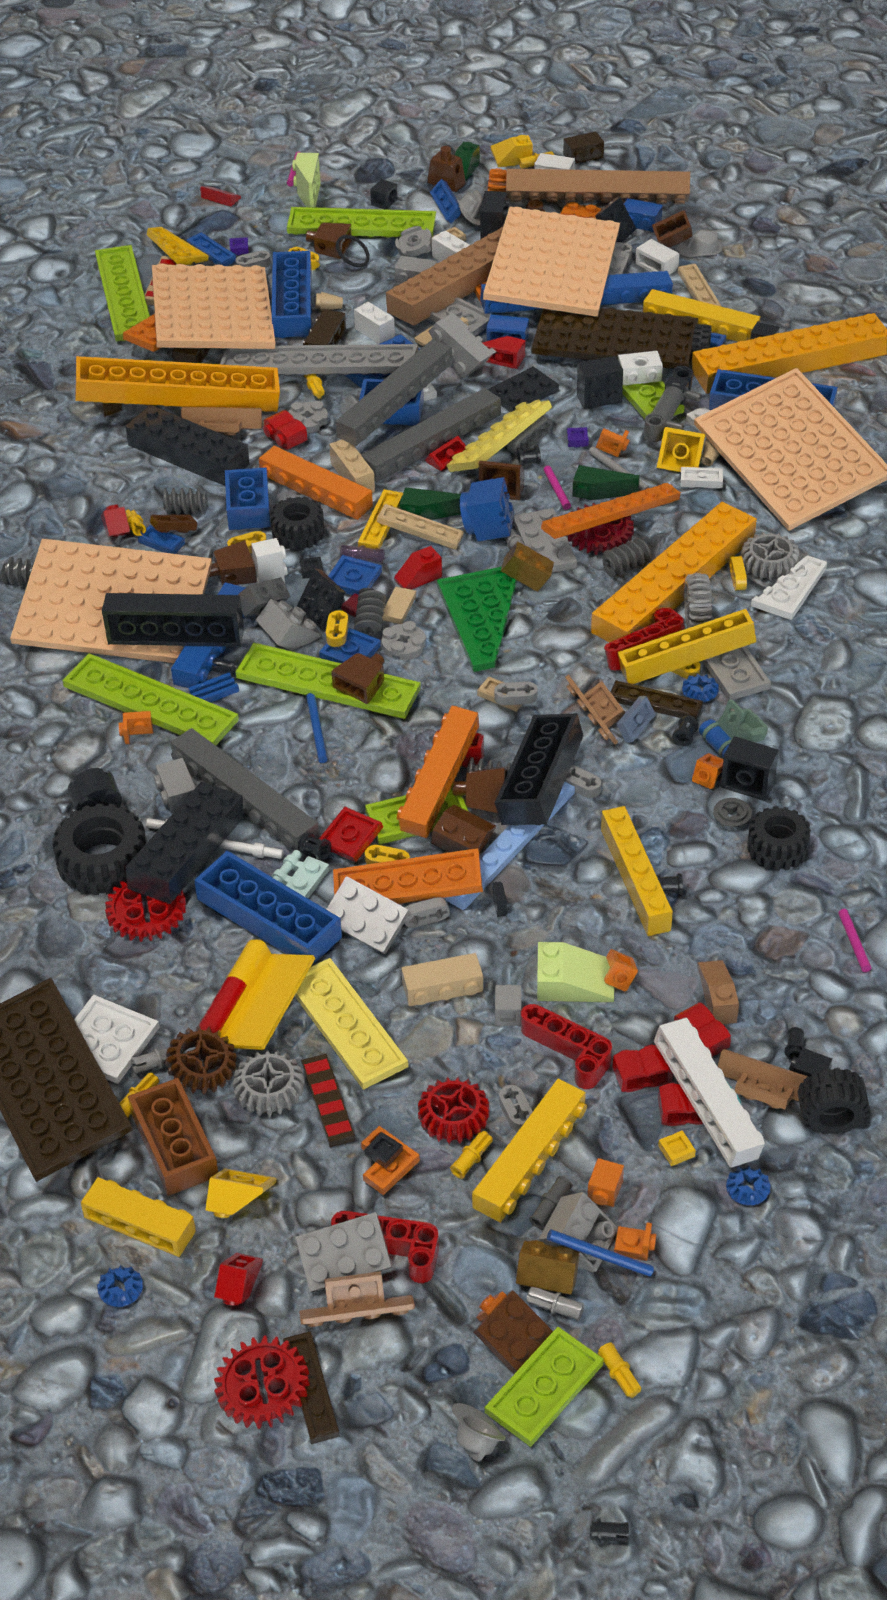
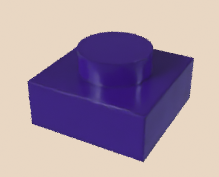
M248 237L229 238L230 251L237 256L249 254Z
M587 427L567 428L568 447L588 446Z

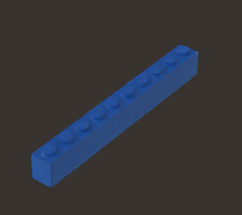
M668 271L608 275L601 305L643 302L652 289L672 294L673 283ZM481 284L480 301L484 314L543 310V308L484 300L483 293L486 284Z

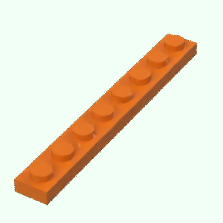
M663 483L542 521L541 529L554 539L677 501L680 499L681 492L671 484Z

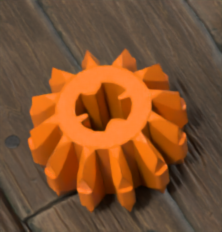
M501 168L490 170L488 191L506 192V170Z

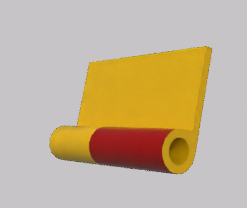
M249 940L200 1021L199 1026L201 1030L206 1031L209 1026L212 1033L220 1030V1038L228 1036V1044H234V1048L264 1050L315 960L314 955L272 954L266 943L262 940Z

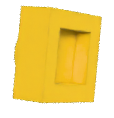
M683 1130L664 1137L658 1142V1147L671 1166L695 1157L696 1150Z

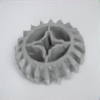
M762 532L760 536L754 534L753 538H748L747 542L744 543L741 552L747 573H752L753 577L759 576L761 580L764 578H768L769 581L771 579L777 580L782 575L789 574L790 569L794 568L800 560L798 545L794 544V540H788V536L782 537L780 533L776 535L772 534V532L770 534Z
M688 574L684 584V613L687 628L711 621L712 593L710 580L706 574Z
M268 1049L264 1055L256 1052L255 1058L247 1056L246 1063L240 1062L239 1069L235 1070L233 1081L235 1097L239 1100L242 1108L247 1107L249 1113L256 1110L259 1117L263 1112H267L269 1117H271L272 1112L276 1111L281 1115L283 1108L291 1110L292 1104H298L299 1096H302L305 1084L303 1070L301 1066H298L296 1059L290 1060L288 1053L281 1056V1053L277 1050L274 1054H270Z

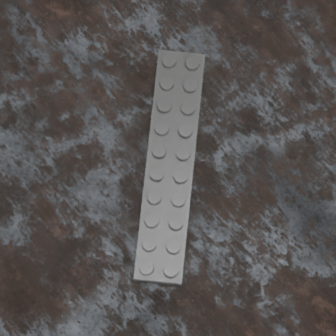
M418 344L275 346V349L226 348L220 364L278 368V374L285 375L393 373L419 350Z

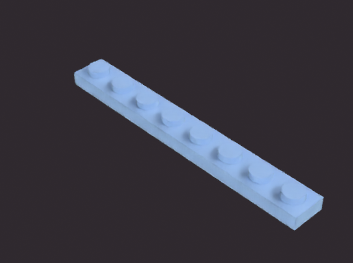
M564 782L549 820L574 795L575 786ZM509 825L480 855L483 890L544 825ZM481 892L445 897L444 899L456 907L465 910Z

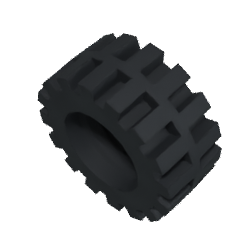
M695 324L691 359L694 351L710 348L711 325Z

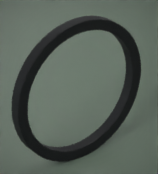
M342 235L336 241L337 253L347 264L354 267H363L369 262V251L358 238L352 235ZM351 239L357 242L365 251L366 261L364 263H354L348 260L340 250V240Z

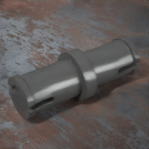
M564 1176L557 1177L548 1193L542 1195L540 1198L541 1203L529 1218L532 1225L539 1229H543L546 1226L560 1198L566 1196L573 1187L569 1179Z

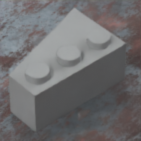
M452 312L436 322L428 332L432 339L452 347V364L464 379L478 370L496 351L493 348L488 349L482 343L483 339L480 336L475 337L469 332L470 327Z

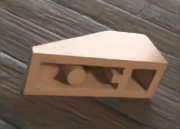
M723 960L698 962L697 966L707 1008L714 1018L722 1024L737 1023L738 997L734 982Z

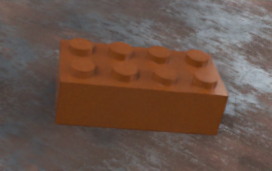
M179 1078L128 1096L131 1115L167 1196L209 1181L210 1177L218 1173L214 1152Z

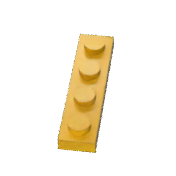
M383 489L358 540V549L379 552L390 527L377 523L378 515L385 504L399 509L403 495L402 492Z

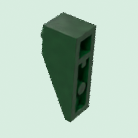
M579 465L573 478L572 497L598 500L639 492L640 475Z
M405 487L400 501V509L430 520L461 515V494Z

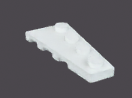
M807 555L794 568L790 569L789 574L782 575L777 579L776 584L764 589L761 596L754 597L751 606L792 620L827 569V562Z

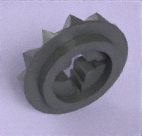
M726 798L716 803L713 815L715 822H720L722 827L730 826L732 830L734 826L742 828L744 824H749L752 810L741 799ZM737 811L736 815L728 816V814H733Z

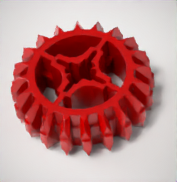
M447 1076L443 1083L437 1079L435 1086L428 1085L427 1092H422L421 1100L418 1103V1119L423 1130L428 1131L429 1137L436 1136L438 1142L447 1139L449 1145L452 1140H457L461 1144L463 1138L471 1142L473 1135H478L481 1129H485L487 1120L490 1117L489 1101L484 1090H480L478 1083L471 1085L469 1078L461 1082L459 1076L455 1081H451Z

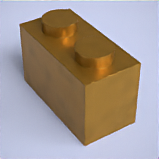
M517 541L504 557L501 572L538 592L551 577L554 562Z
M525 1240L519 1253L516 1284L572 1295L577 1279L580 1252L565 1246L546 1245L538 1240Z

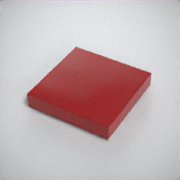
M344 806L319 839H327L331 842V852L357 862L384 826L382 822Z

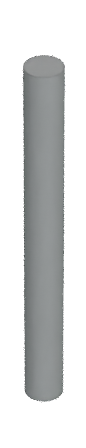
M594 446L589 449V454L611 470L631 474ZM640 480V491L650 488Z

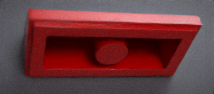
M200 187L201 198L232 207L241 198V195L214 187Z
M456 436L430 453L425 461L439 471L447 468V464L453 460L452 457L466 450V445L459 436Z

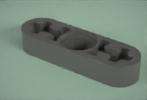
M542 415L509 442L508 451L517 456L518 448L524 450L532 447L549 433L552 427V420Z

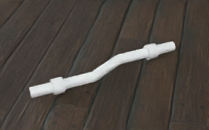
M148 818L146 827L159 830L166 821ZM225 839L220 845L223 849L249 853L253 857L258 858L266 856L282 859L284 850L266 847L262 843L248 844Z

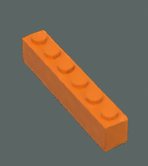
M273 446L259 457V467L267 468V478L358 520L373 507L372 490L277 446Z
M452 705L449 712L444 714L441 722L442 727L439 732L436 731L434 734L433 746L431 750H427L425 753L424 765L422 769L419 768L416 772L415 784L413 788L410 787L407 791L404 807L400 806L398 810L397 820H399L400 831L423 838L428 837L479 728V715L477 712Z

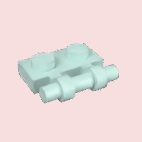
M294 850L291 855L289 854L285 857L282 867L276 869L272 877L309 899L330 871L329 864L310 856L304 862L298 861L302 854L300 851ZM291 870L295 872L292 877L288 876Z

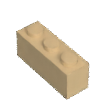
M342 439L330 443V461L337 473L372 490V493L375 492L374 472L355 446Z
M476 953L401 967L402 984L408 1006L423 1005L429 1002L449 1000L455 997L483 992V974Z

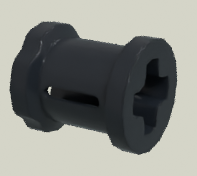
M536 445L534 448L524 450L518 448V464L521 466L534 462L540 464L541 453L539 446Z
M686 715L679 719V727L672 734L673 740L681 746L690 745L693 741V733L699 728L697 720L692 716Z
M306 833L300 840L299 850L303 854L310 853L315 855L317 859L324 860L331 852V842L327 839L320 840L315 838L313 834Z
M677 873L676 876L666 877L656 875L664 894L678 893V895H683L681 873Z

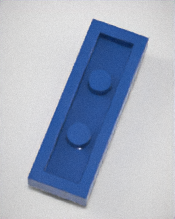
M441 179L430 191V194L446 221L452 224L459 218L462 212L447 182Z
M202 232L187 239V243L209 256L208 260H212L216 265L229 266L236 262V255Z

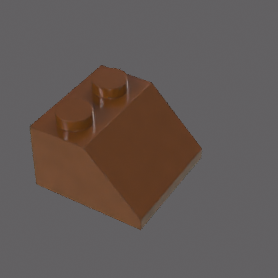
M479 460V481L504 477L507 486V492L504 493H509V499L511 500L521 499L524 488L525 468L516 464Z
M454 804L444 811L432 831L431 844L447 852L478 848L480 854L496 829V825Z

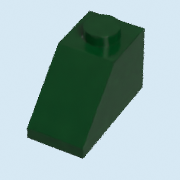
M463 142L455 153V156L462 159L465 181L480 164V145L473 144L472 142Z

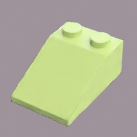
M297 153L296 160H293L292 163L293 171H296L294 187H297V194L306 207L316 208L321 186L319 153Z
M538 942L537 1001L614 1002V987L606 984L604 981L610 969L607 958L564 942Z

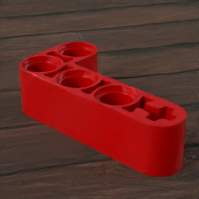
M660 608L654 612V624L607 643L604 646L609 669L621 670L618 652L685 630L683 617L671 608Z
M529 1004L522 1008V1034L575 1060L576 1085L582 1089L594 1088L611 1065V1041L539 1005Z
M340 1211L333 1215L331 1226L368 1214ZM378 1215L388 1253L408 1257L409 1276L414 1282L426 1283L430 1281L434 1275L439 1253L437 1227L427 1222Z

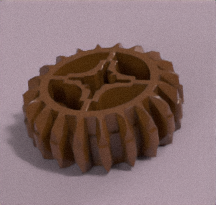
M198 1025L196 1031L193 1032L188 1027L185 1034L179 1032L176 1039L171 1040L170 1047L166 1052L165 1065L168 1067L169 1076H174V1079L179 1078L184 1090L190 1087L192 1094L197 1089L201 1090L203 1095L206 1094L207 1089L215 1093L218 1086L223 1088L226 1086V1081L232 1079L233 1072L236 1070L235 1062L237 1055L234 1053V1044H228V1036L220 1038V1030L212 1033L209 1026L206 1031H202ZM196 1047L194 1050H192V1051H187V1053L182 1054L183 1052H185V1051L188 1050L189 1048ZM220 1066V1068H218L216 1071L207 1073V1071L211 1069H216V1067Z

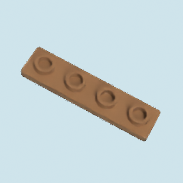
M181 408V418L216 432H224V435H236V432H240L241 429L262 428L261 408Z
M568 674L565 677L569 682V685L566 686L574 697L577 695L580 697L577 702L584 711L589 709L591 713L587 716L595 726L600 724L601 728L598 731L606 741L611 739L614 744H617L618 741L609 730V727L619 721L626 712L602 681L583 694Z
M726 1049L722 1050L718 1063V1068L723 1071L725 1077L737 1080L735 1086L737 1094L742 1095L743 1098L748 1100H758L767 1103L768 1106L776 1109H786L791 1099L799 1101L797 1090H799L800 1083H803V1080L808 1077Z
M379 1271L324 1279L327 1307L300 1310L299 1313L301 1325L307 1324L309 1327H317L323 1325L326 1321L333 1320L337 1323H346L351 1321L352 1318L362 1316L365 1319H374L380 1317L381 1314L391 1312L393 1315H403L408 1313L409 1310L415 1309L412 1295L384 1299L382 1274Z

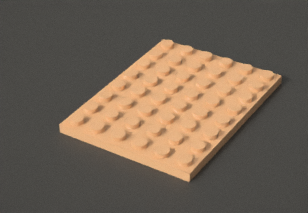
M509 207L484 289L483 299L598 317L620 223L611 220L604 221L595 218L577 217L576 215H563L556 212H543L536 209L529 210L522 209L521 207Z
M184 264L152 265L157 347L275 349V336L265 267L258 265L251 267H242L241 265L204 266L202 264L195 266H186Z
M797 368L694 419V425L702 434H706L705 437L788 531L887 480V464Z
M42 539L10 637L11 644L175 663L185 646L108 644L102 615L106 593L204 594L212 566V558Z

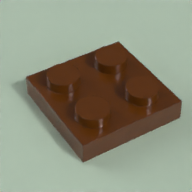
M513 1290L507 1293L473 1331L513 1374L519 1370L553 1332Z

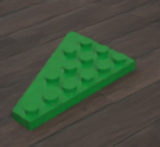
M502 567L437 580L438 590L473 672L495 668L517 583L516 579L501 572Z

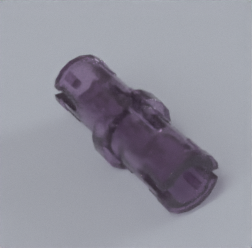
M341 545L340 558L342 555L364 561L383 563L385 550L367 548L365 545L360 547Z

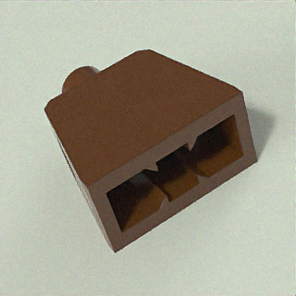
M442 146L440 151L430 160L427 183L436 186L443 179L447 182L451 191L457 192L466 184L462 159L451 154V147Z
M685 210L652 225L658 242L668 248L693 236L692 227Z
M321 223L317 232L307 231L306 241L314 243L316 253L342 259L337 253L336 241L342 235H352L351 224ZM351 239L340 240L339 246L343 255L350 245Z
M245 541L213 552L214 563H212L209 577L218 575L221 585L224 583L240 585L257 582L255 564Z
M356 653L331 671L333 688L368 704L384 682V658L377 653L371 658Z
M508 766L467 772L466 781L453 782V795L466 796L467 807L498 813L495 800L507 776Z

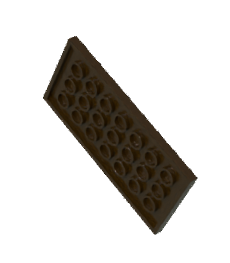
M543 308L531 347V354L596 360L616 356L618 359V355L658 351L662 368L689 367L695 324H698V318L655 314L652 312H636L633 310H616L613 308H600L597 317Z
M52 978L0 1003V1111L36 1182L133 1131L128 1118Z

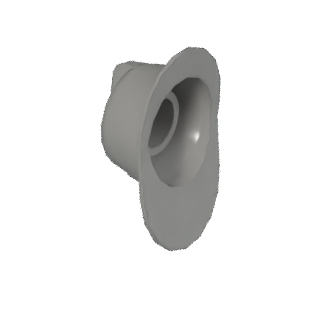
M475 190L473 193H466L461 199H457V202L464 217L471 223L480 226V209L483 199L480 192Z
M701 229L691 239L681 242L677 247V251L686 257L711 256L719 254L722 251V246L718 242L716 231Z
M453 1404L452 1412L459 1421L457 1442L475 1461H481L485 1455H490L499 1441L506 1440V1437L484 1413L466 1404Z

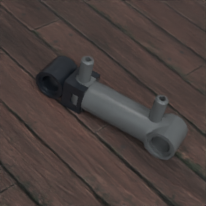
M678 366L673 370V376H670L665 383V390L653 411L645 417L644 438L651 442L661 441L665 427L684 429V424L671 421L674 413L680 404L683 405L686 398L699 402L702 397L700 393L691 391L693 379L691 368Z

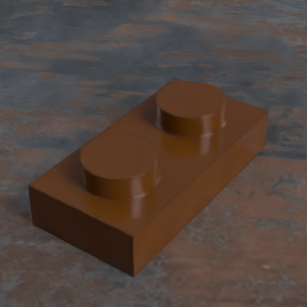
M191 515L150 516L151 525L161 533H168L169 531L181 533L197 531L198 523Z

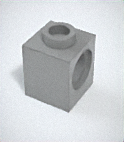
M495 985V1025L521 1026V985Z

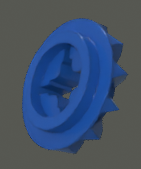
M697 673L695 677L689 675L688 679L683 681L682 692L685 697L708 702L718 695L719 684L715 682V678H708L707 674L700 676ZM697 685H702L703 691Z
M748 1165L747 1168L742 1169L737 1167L736 1171L729 1173L726 1182L727 1192L734 1201L740 1204L757 1205L763 1202L770 1193L771 1185L768 1175H764L760 1168L755 1170ZM744 1179L749 1183H753V1190L748 1185L743 1186Z
M120 1264L119 1268L111 1269L109 1267L105 1275H100V1281L97 1284L98 1294L107 1305L113 1307L127 1306L137 1300L142 1292L143 1281L141 1275L132 1266L125 1268ZM115 1280H120L121 1283H124L125 1291L115 1285Z

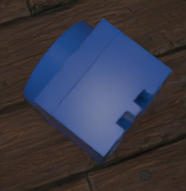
M504 477L471 483L470 491L461 493L460 511L463 525L469 535H476L477 542L511 535L515 512L512 502H509V493H504L507 492Z

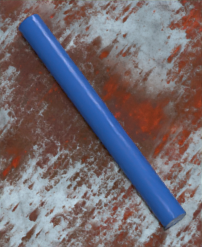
M309 693L306 698L318 761L325 763L328 759L316 697L314 694Z
M552 1229L548 1232L547 1240L648 1277H651L653 1274L654 1266Z

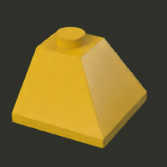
M529 135L511 137L490 146L498 168L519 165V158L533 155V144Z
M665 427L656 468L681 472V467L699 468L706 434Z
M224 1168L210 1177L205 1210L214 1212L213 1215L216 1217L229 1218L230 1215L239 1211L276 1184L277 1178Z

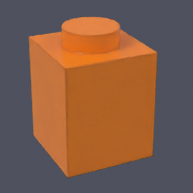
M600 1158L597 1159L588 1183L587 1194L594 1203L614 1207L623 1183L624 1165Z

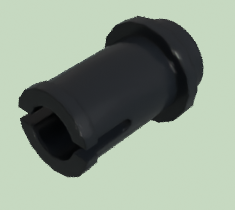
M216 657L213 663L220 664L221 667L212 665L213 672L230 673L231 677H236V670L241 663L238 660L229 661Z
M792 1027L787 1032L788 1042L784 1053L791 1061L794 1056L798 1057L802 1048H804V1031L799 1027Z
M597 1518V1521H591L590 1540L596 1541L597 1544H600L601 1541L628 1543V1522H601V1518Z

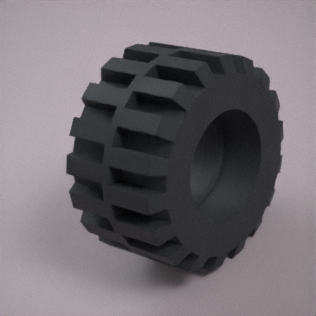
M300 496L295 498L289 497L286 500L279 501V504H275L270 512L273 539L277 538L279 545L284 546L285 549L304 550V548H311L313 545H317L319 540H322L324 537L323 508L313 499L309 500L308 497L300 498Z
M773 806V809L765 808L763 812L759 811L755 814V817H752L749 824L747 849L750 852V857L756 859L755 863L758 865L763 864L766 869L774 868V871H780V869L786 871L790 870V867L796 868L799 866V863L804 862L808 854L811 829L809 822L805 821L803 815H798V811L794 809L792 811L788 810V807L778 808V806Z
M840 1068L826 1069L813 1073L811 1077H806L803 1080L804 1082L799 1085L797 1094L802 1121L813 1132H822V1134L848 1132L859 1127L860 1124L867 1120L866 1117L870 1115L864 1079L856 1072H851L848 1069L840 1070Z

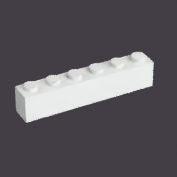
M687 1018L659 1025L654 1043L729 1167L732 1168L759 1159L765 1145L763 1136L756 1130L751 1122L749 1113L743 1109L738 1101L736 1092L728 1085L723 1071L715 1064L710 1050L702 1043L697 1029L692 1027Z

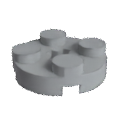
M421 226L404 230L399 240L397 237L395 241L398 252L403 256L414 257L423 253H429L432 250L431 232L427 228L426 230L421 229Z
M320 401L295 402L288 411L294 419L301 421L305 425L307 433L317 432L321 426L324 425L325 427L328 423L327 410Z
M412 621L387 627L382 632V650L391 658L394 655L398 656L399 660H411L420 656L423 653L422 649L426 647L425 633Z

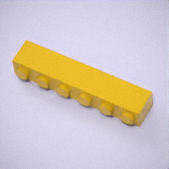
M654 289L650 291L643 301V312L698 318V324L712 326V333L726 335V339L737 342L750 340L751 331L756 323L760 322L761 316Z
M743 609L618 652L622 674L627 683L636 684L756 642L754 622L748 611Z
M622 806L603 810L601 832L647 936L671 931L673 911L626 807Z
M560 1079L556 1080L472 1192L473 1209L500 1223L506 1215L512 1214L518 1198L528 1192L532 1179L535 1175L539 1176L542 1173L546 1160L549 1156L553 1157L556 1154L560 1141L563 1137L567 1138L570 1135L576 1119H581L587 1109V1104H585L586 1092Z

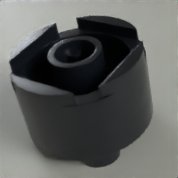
M102 768L88 769L79 773L76 776L77 780L73 784L70 782L68 785L70 798L77 811H81L82 807L88 805L89 807H94L96 804H103L104 806L113 804L118 808L121 806L122 796L110 771L107 773L103 772Z

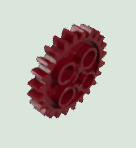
M630 515L566 535V537H568V542H572L573 547L579 545V551L587 549V554L594 551L595 555H597L599 551L604 553V551L632 541L634 521L631 520Z

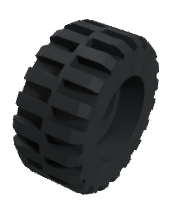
M96 804L94 807H89L88 805L82 807L81 811L75 810L70 814L69 818L65 817L60 826L56 828L52 840L57 870L61 879L71 888H77L79 892L85 894L91 892L92 895H99V893L113 894V887L121 888V881L127 883L126 866L147 843L144 826L139 821V818L134 813H130L129 810L123 807L119 809L113 804H109V806ZM101 844L117 846L113 850L102 854L85 853L91 847Z

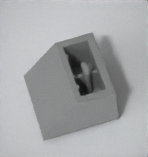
M270 599L256 619L277 645L290 650L302 647L320 639L322 636L316 629L317 625L305 617L306 613L297 606L292 608L282 600L277 602Z
M584 1192L560 1198L538 1240L546 1245L563 1246L547 1240L548 1232L552 1229L608 1250L618 1227ZM580 1252L578 1267L590 1272H596L602 1260Z

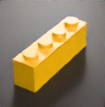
M97 1177L81 1201L84 1218L177 1257L181 1256L196 1232L194 1217L186 1210H177L161 1200L145 1197L139 1191L128 1190L113 1180L107 1181Z

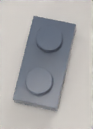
M639 696L617 723L625 742H633L656 715L647 696Z

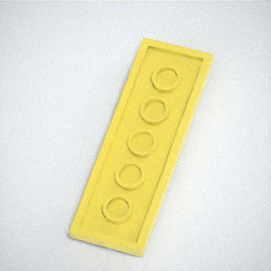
M535 400L529 404L526 402L518 404L515 407L516 410L504 415L501 422L493 424L490 427L491 430L479 435L476 442H472L465 447L466 450L452 457L453 460L447 464L449 472L477 469L479 467V460L487 461L552 408L550 401Z
M328 958L310 967L295 994V998L361 1088L364 1090L408 1068L406 1057L332 959Z

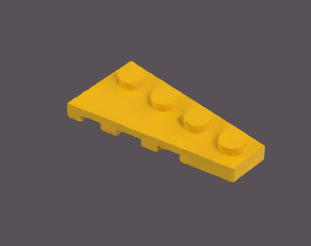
M153 227L147 229V236L177 264L191 265L193 262L196 264L208 261L209 256L165 228Z

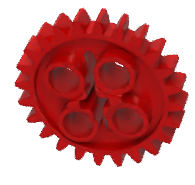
M123 881L120 882L121 888L113 887L114 894H108L109 901L105 902V913L109 926H113L114 932L120 931L122 938L129 934L130 941L136 936L139 937L140 942L147 936L152 941L153 935H157L161 939L162 932L165 931L171 934V927H179L178 921H183V914L186 913V901L183 891L180 892L171 904L146 896L150 915V922L147 923L145 921L141 894L129 890L127 883Z
M263 1336L261 1343H257L256 1339L252 1337L250 1346H247L243 1341L240 1342L242 1350L238 1352L231 1348L233 1357L222 1358L226 1367H217L220 1377L214 1378L216 1387H218L214 1391L217 1398H219L220 1408H224L226 1416H232L236 1424L243 1419L246 1428L253 1421L258 1429L261 1428L263 1421H267L271 1428L275 1418L283 1423V1414L287 1413L293 1416L292 1406L302 1407L299 1397H307L308 1395L305 1387L310 1385L307 1376L309 1375L307 1365H305L306 1362L303 1355L299 1356L297 1347L291 1349L287 1340L280 1346L278 1337H275L271 1343L268 1342L267 1336ZM257 1360H260L261 1370L264 1375L263 1380L268 1396L267 1404H264L263 1394L260 1389L261 1383L256 1367ZM279 1363L276 1367L269 1368L271 1364ZM250 1370L248 1374L240 1375L242 1372ZM277 1389H284L282 1392L274 1394ZM255 1396L253 1400L245 1401L248 1397Z

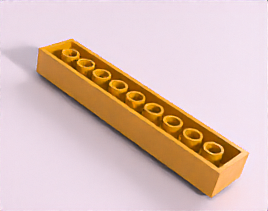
M872 313L694 351L692 371L705 393L708 394L711 391L718 369L777 378L795 368L801 373L865 360L887 355V328L877 315Z
M76 356L75 401L180 407L261 408L265 412H278L280 396L278 368Z
M721 501L592 612L591 633L607 642H611L654 624V612L665 607L674 610L684 601V584L688 574H706L710 578L730 561V557H734L742 550L748 538L754 537L757 518Z

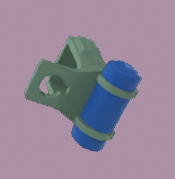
M732 699L728 700L724 713L717 722L709 719L699 727V733L704 741L709 743L722 759H724V754L734 736L756 743L763 741L768 732V727L752 710L741 709Z

